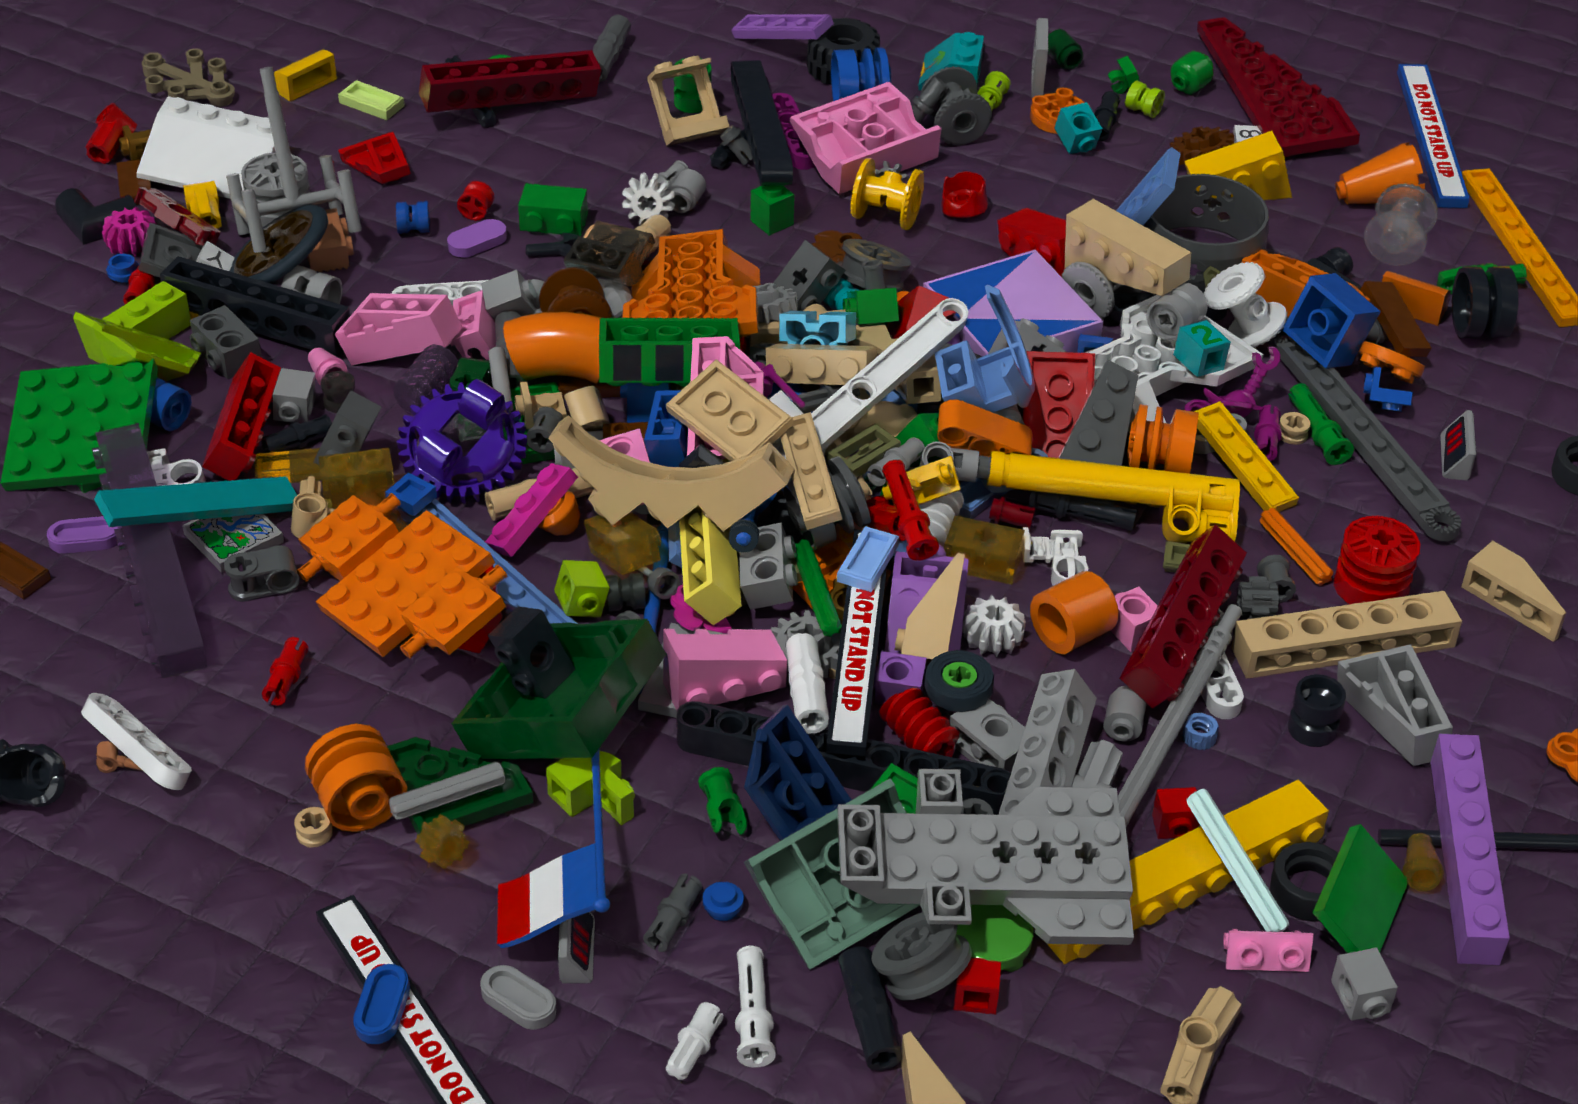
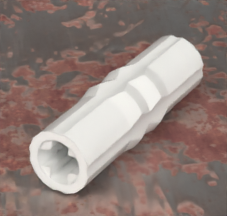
M798 633L787 640L785 648L789 670V684L791 686L790 695L793 699L795 716L807 734H815L823 731L829 724L823 670L820 664L816 639L810 634Z

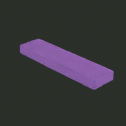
M748 14L731 31L735 39H818L834 22L831 15Z

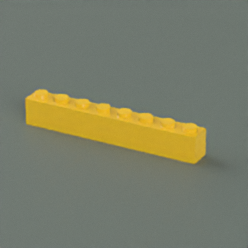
M1298 779L1223 816L1256 870H1258L1260 867L1274 861L1283 849L1294 843L1318 842L1324 835L1329 810ZM1201 826L1130 860L1133 887L1130 906L1133 930L1145 924H1154L1163 915L1177 908H1186L1195 899L1210 892L1216 893L1222 890L1228 883L1234 881ZM1105 944L1047 945L1063 964H1066L1078 957L1085 958L1089 956L1096 948Z

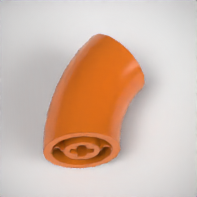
M543 312L505 321L503 326L504 338L517 372L526 381L547 376H568L585 379L597 384L599 380V328L601 317L573 312Z

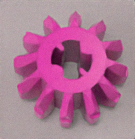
M124 207V210L120 212L112 211V216L104 218L102 235L104 242H106V247H109L113 254H133L136 257L137 253L142 252L149 224L157 225L154 217L150 216L149 211H140L138 207L132 210H127Z

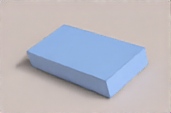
M865 526L838 570L837 582L872 592L899 546V536Z

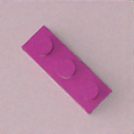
M553 463L544 468L538 474L537 480L531 488L516 500L515 507L509 514L493 527L492 534L485 543L497 553L512 557L547 516L548 512L557 504L558 500L578 479L575 472L570 467Z

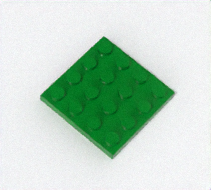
M154 358L148 363L132 361L126 365L116 366L101 363L20 371L0 482L4 490L14 491L143 478L158 371Z

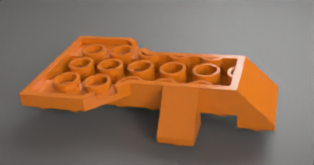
M723 229L659 237V252L632 284L631 296L633 299L623 304L622 318H738L739 338L747 337L758 333V297L756 288L753 286L761 285L760 268L728 248V242Z

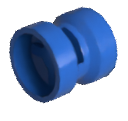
M418 201L415 205H409L406 202H396L398 234L408 233L410 230L430 233L428 201Z

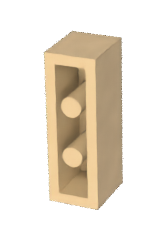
M775 344L766 348V366L772 364L776 373L786 383L845 385L877 357V346Z

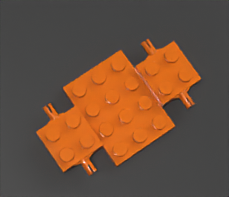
M390 493L377 506L368 505L355 495H352L298 539L303 549L313 557L297 569L299 576L307 582L321 569H324L339 580L336 585L332 586L315 601L320 610L382 657L410 634H413V636L400 646L401 651L409 659L425 645L432 649L439 647L450 655L506 607L502 597L492 590L503 579L507 578L504 569L496 565L485 576L478 578L495 563L491 553L427 510L399 532L394 522L386 517L401 505V502L393 493Z

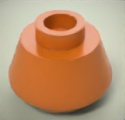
M568 490L537 527L556 536L572 533L578 527L581 515L575 495Z

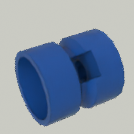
M157 377L150 422L168 431L178 429L183 425L191 410L192 401L189 392L176 385L166 383L165 380Z

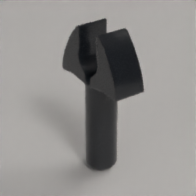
M563 233L562 241L527 244L525 252L528 257L562 255L566 258V264L572 263L579 246L582 244L583 237L572 233Z

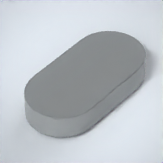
M507 965L492 967L483 974L481 978V994L483 1000L489 1006L526 1029H542L552 1023L556 1016V1000L550 990L516 968Z

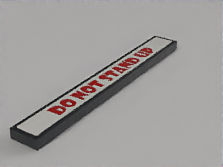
M854 529L852 547L858 539L859 535L861 534L862 530ZM887 566L872 592L847 585L826 753L866 756Z
M354 894L316 911L318 923L362 990L368 974L376 967L384 964H395L401 967ZM409 979L410 993L398 1030L393 1039L435 1104H492Z

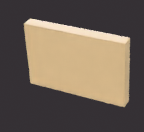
M717 359L665 404L667 412L729 461L747 456L769 442L773 444L794 425L793 418Z

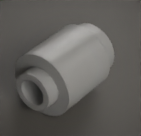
M691 169L681 171L669 188V190L675 192L674 198L670 200L675 204L673 211L685 213L692 210L706 190V181L697 171Z
M1128 686L1117 688L1109 697L1103 724L1108 736L1123 742L1138 738L1142 732L1146 702Z

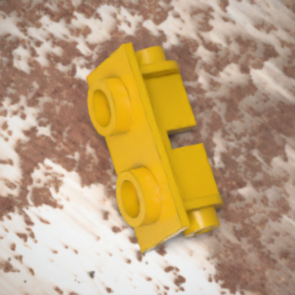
M952 456L907 471L918 505L961 490ZM887 484V486L882 488V492L888 501L892 499V495Z

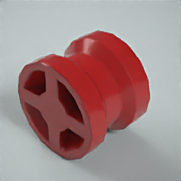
M472 181L467 184L463 194L459 197L457 208L465 218L474 221L481 220L485 217L488 208L491 207L495 199L494 192L484 182Z

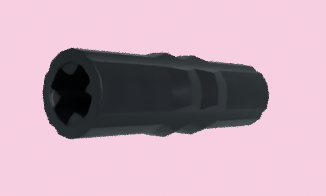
M855 947L843 952L838 960L855 1027L858 1031L867 1067L875 1071L891 1069L901 1061L902 1055L885 997V991L878 971L872 963V951L866 947Z

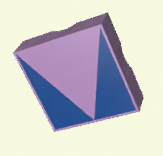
M1036 250L931 280L923 284L924 288L964 302L969 313L964 328L959 332L961 342L967 340L973 352L980 356L988 354L1002 329L987 299L986 285L1000 290L1015 321H1020L1024 318L1035 323L1039 327L1037 332L1045 337L1049 335L1060 340L1064 344L1062 349L1067 352L1077 353L1080 334L1100 337L1102 335L1103 321ZM957 313L948 320L958 321L961 318Z

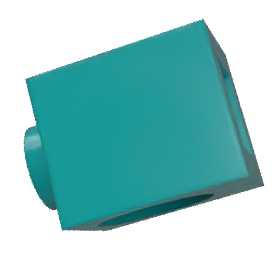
M1087 102L1061 108L1054 127L1069 154L1088 152L1096 148L1102 132V127Z

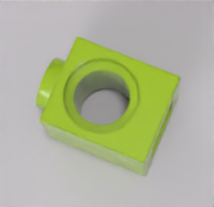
M563 560L554 591L566 616L601 617L610 587L598 562Z

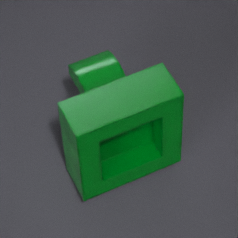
M1128 55L1117 60L1120 70H1113L1107 74L1111 83L1119 81L1111 85L1112 90L1118 94L1124 93L1127 89L1129 90L1135 81H1140L1138 72Z

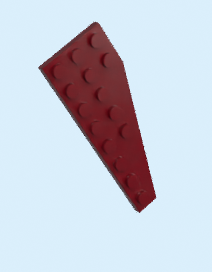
M1221 17L1198 21L1197 32L1251 122L1259 128L1262 134L1273 131L1283 151L1284 158L1291 155L1315 153L1321 150L1344 148L1359 144L1360 134L1338 100L1333 97L1326 98L1321 94L1322 89L1316 84H1307L1302 80L1300 72L1277 55H1268L1264 52V46L1258 41L1252 43L1245 37L1246 32L1227 18Z

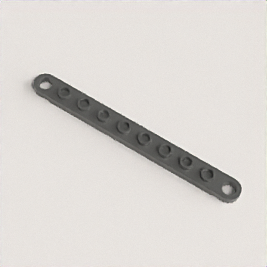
M1281 329V332L1270 339L1268 344L1278 349L1281 360L1301 383L1309 387L1312 395L1331 420L1336 421L1341 426L1345 437L1352 442L1355 449L1425 533L1439 541H1451L1457 538L1462 519H1460V515H1456L1457 512L1449 507L1450 503L1335 368H1324ZM1282 336H1287L1289 339L1287 340L1285 337V340H1283ZM1436 522H1443L1448 524L1449 526L1447 528L1446 526L1441 528L1442 525L1437 526L1438 523Z

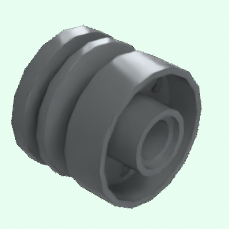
M839 456L829 459L828 472L842 515V520L836 522L846 533L850 534L854 532V522L859 527H864L871 523L866 497L859 481L846 463ZM790 478L787 485L782 488L786 500L785 504L788 514L799 534L809 541L813 550H818L836 541L837 533L834 525L836 522L809 530L806 529L793 480Z

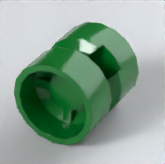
M684 59L677 61L675 65L683 64L682 60ZM708 64L706 68L711 82L712 69L711 65ZM690 74L674 77V106L686 113L702 112V104L694 77Z

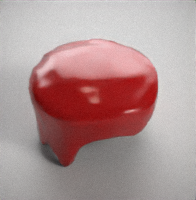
M968 171L957 173L952 178L946 176L941 201L943 214L957 218L975 217L983 214L988 208L985 179L980 174Z

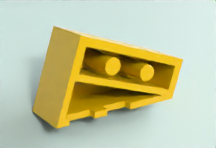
M1273 131L1184 161L1187 174H1210L1233 179L1254 190L1263 200L1292 198L1284 154ZM1201 185L1195 189L1197 192H1199Z

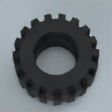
M832 18L834 24L818 39H808L807 67L809 74H812V77L816 80H821L822 83L831 84V58L833 50L853 49L855 50L858 62H861L864 48L871 49L873 56L875 48L880 47V35L874 27H870V24L857 19Z

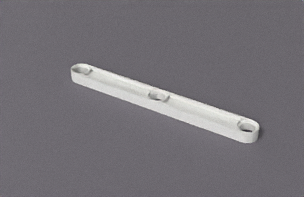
M954 298L945 299L811 413L822 451L964 328L969 313L964 302ZM948 310L955 311L961 319L950 321L944 317L943 312ZM863 388L870 393L871 397L865 400L858 399L853 395L852 390ZM779 440L774 447L786 459L782 441Z

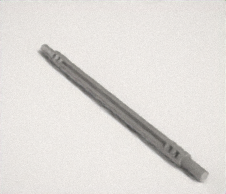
M1229 605L1218 626L1210 630L1208 641L1199 650L1195 658L1197 662L1194 668L1182 681L1184 684L1183 690L1170 702L1118 795L1120 817L1125 818L1126 827L1213 670L1232 639L1230 633L1242 614L1239 606ZM1083 858L1084 864H1091L1088 859Z

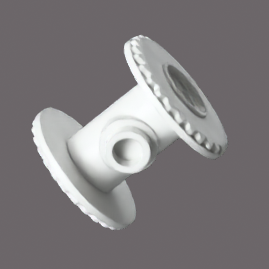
M1242 262L1228 267L1226 270L1221 271L1220 274H1217L1207 284L1203 294L1207 300L1208 307L1217 310L1227 308L1231 310L1235 320L1230 325L1228 331L1256 348L1265 342H1269L1270 339L1281 332L1280 330L1284 328L1288 319V314L1282 304L1266 302L1262 296L1256 294L1265 278L1262 267L1254 262Z

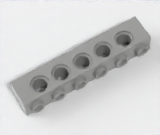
M1075 669L1041 675L998 815L1009 814L1036 787L1072 786L1097 699ZM996 856V857H1000V862H1001V863H1008V862H1009L1008 859H1006V858H1004V857H1002V856ZM1041 858V863L1049 864L1050 861L1048 859Z

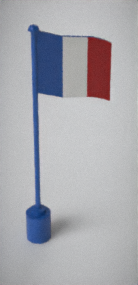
M599 749L592 758L595 843L564 854L522 877L498 884L497 945L500 948H507L525 942L568 919L593 910L604 913L610 908V901L606 898Z

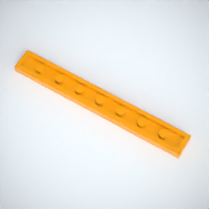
M1491 169L1462 171L1468 193L1515 263L1524 264L1527 272V281L1558 327L1578 326V295Z

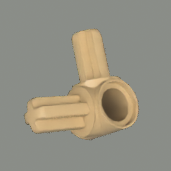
M308 476V480L300 482L299 494L293 501L291 532L298 538H301L315 524L335 510L334 508H328V502L321 496V482L316 481L314 476Z

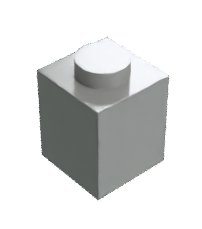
M518 270L481 283L486 311L494 319L503 311H515L521 316L535 312L533 299L536 298L535 288L529 279L525 280Z

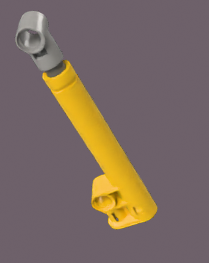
M940 441L928 444L922 453L919 467L929 464L927 460L930 457L937 456L943 459L952 456L959 481L976 482V478L987 479V486H1006V488L1164 506L1162 531L1166 540L1171 542H1192L1215 524L1233 541L1236 540L1240 496L1239 479L1017 453L1005 454V452L991 451L990 457L980 456L979 451L950 448L946 443ZM1183 519L1187 522L1189 530H1178L1174 526L1173 520Z

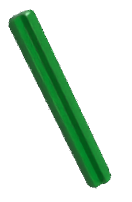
M802 539L800 543H795L797 552L795 561L818 625L824 636L832 637L834 633H840L842 625L813 548L810 546L809 541Z

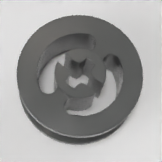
M847 239L843 242L842 248L845 251L843 261L837 263L846 270L841 276L842 278L866 288L862 263L867 260L879 259L883 261L885 286L896 288L897 293L902 291L904 286L901 281L903 271L908 270L911 265L908 257L890 247L867 240Z
M922 912L900 922L879 940L873 950L871 959L876 970L883 975H887L886 986L893 997L900 1000H915L926 997L946 987L965 970L972 956V948L965 937L956 934L958 930L957 924H928Z

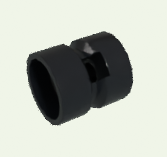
M1318 674L1305 676L1298 682L1293 698V708L1290 711L1288 720V731L1292 738L1309 747L1326 746L1335 740L1346 701V691L1341 683L1329 676Z

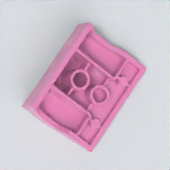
M890 82L790 117V123L822 179L838 194L853 190L859 167L866 158L874 159L875 169L878 170L884 168V161L889 162L891 168H894L899 163L902 165L900 172L938 158L941 127L937 125L925 129L915 120L910 100Z

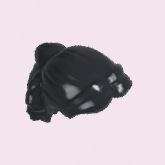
M1 739L0 805L6 801L11 804L43 807L55 802L62 795L66 786L64 777L66 763L62 756L44 744H19L11 746L6 740Z

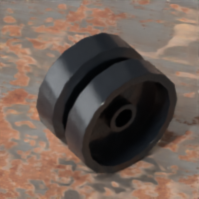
M1462 267L1458 270L1453 284L1451 301L1453 326L1460 338H1478L1482 336L1483 332L1489 338L1510 337L1514 330L1518 313L1517 280L1510 267H1490L1486 273L1481 267Z

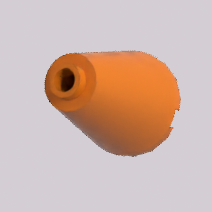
M1410 142L1402 143L1340 174L1339 181L1335 182L1339 200L1344 199L1346 204L1417 203L1423 201L1425 198V183L1419 184V174H1423V170L1413 144L1409 145Z

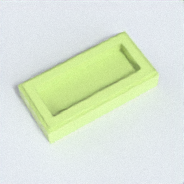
M357 80L338 94L339 103L384 120H388L404 107L403 97Z

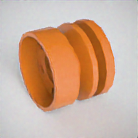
M1139 404V410L1131 422L1127 449L1129 467L1139 468L1140 461L1148 462L1147 469L1155 470L1157 464H1164V471L1190 474L1199 412L1176 409L1171 423L1168 424L1163 423L1162 407L1157 406L1154 421H1147L1148 405Z

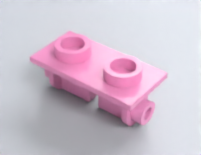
M1232 929L1229 933H1224L1223 946L1224 949H1227L1225 968L1226 970L1309 972L1313 933H1301L1299 930L1294 932H1264Z

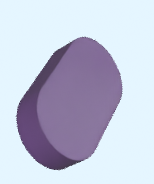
M487 219L454 231L447 238L448 251L453 256L467 258L499 246L506 241V226L499 220Z
M103 516L61 520L54 523L47 530L49 547L57 553L98 551L110 549L119 544L122 539V532L120 526L109 527Z

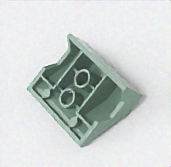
M891 778L844 804L880 805V813H906ZM837 809L744 862L763 898L809 970L920 906V904H878L841 885Z

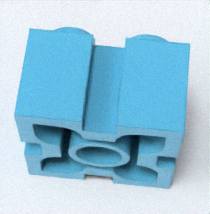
M788 311L779 314V341H788V344L813 345L814 342L819 341L821 345L848 346V342L856 339V312H827L820 314L819 320H817V311Z

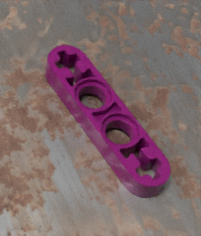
M786 93L772 94L791 155L792 166L801 170L814 168L815 165L792 124L785 123L790 122L791 116L800 113L793 97Z

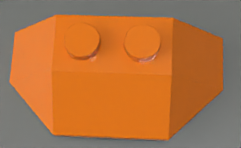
M1264 249L1243 258L1241 263L1254 262L1262 267L1265 278L1256 294L1262 296L1266 302L1282 304L1287 310V317L1290 316L1310 276L1329 274L1298 259L1281 254H1268V251ZM1347 282L1350 286H1352L1357 292H1359L1363 297H1365L1370 302V298L1368 296H1365L1363 292L1359 290L1355 285Z

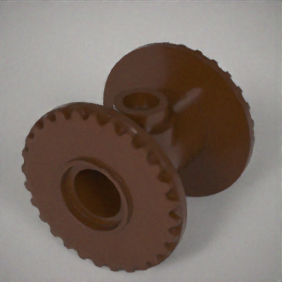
M575 267L560 269L549 276L541 287L539 304L542 313L573 312L601 318H612L610 306L604 298L599 280L587 270Z

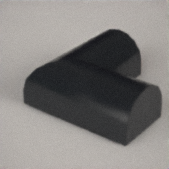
M75 188L61 192L55 202L58 216L82 244L103 238L104 218L112 216V211L120 212L124 210V207L127 210L137 207L130 195L94 206L83 192Z

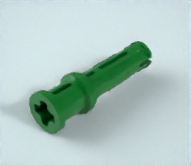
M1299 383L1294 385L1290 389L1292 393H1288L1289 399L1296 406L1299 413L1309 418L1312 430L1311 437L1314 444L1323 449L1324 458L1329 464L1339 465L1346 462L1354 452L1352 442L1343 437L1341 426L1336 421L1328 418L1306 384Z

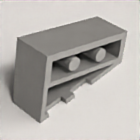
M1409 644L1338 661L1337 681L1341 683L1346 691V701L1413 766L1431 762L1438 735L1452 734L1453 727L1412 645Z

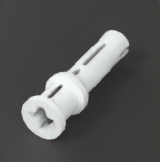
M745 946L737 952L741 1012L735 1019V1029L740 1034L741 1042L737 1048V1059L744 1066L755 1068L770 1064L776 1057L775 1046L770 1040V1032L773 1029L774 1022L772 1015L766 1010L763 951L756 946ZM756 1047H759L760 1050L758 1055L756 1054Z

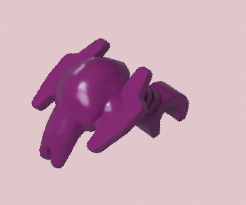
M1273 346L1269 347L1271 357L1266 363L1262 362L1259 353H1252V361L1255 365L1254 374L1251 375L1248 384L1244 386V390H1235L1226 396H1217L1204 387L1203 391L1209 403L1212 405L1221 401L1230 413L1238 414L1243 418L1248 416L1253 410L1262 411L1264 407L1256 405L1253 394H1256L1257 388L1259 389L1261 386L1260 383L1263 382V378L1268 370L1274 369L1280 362L1278 349Z

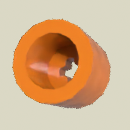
M1082 571L1038 593L1033 597L1030 604V616L1039 638L1049 649L1058 654H1067L1114 629L1118 622L1119 609L1112 590L1100 576L1090 571Z

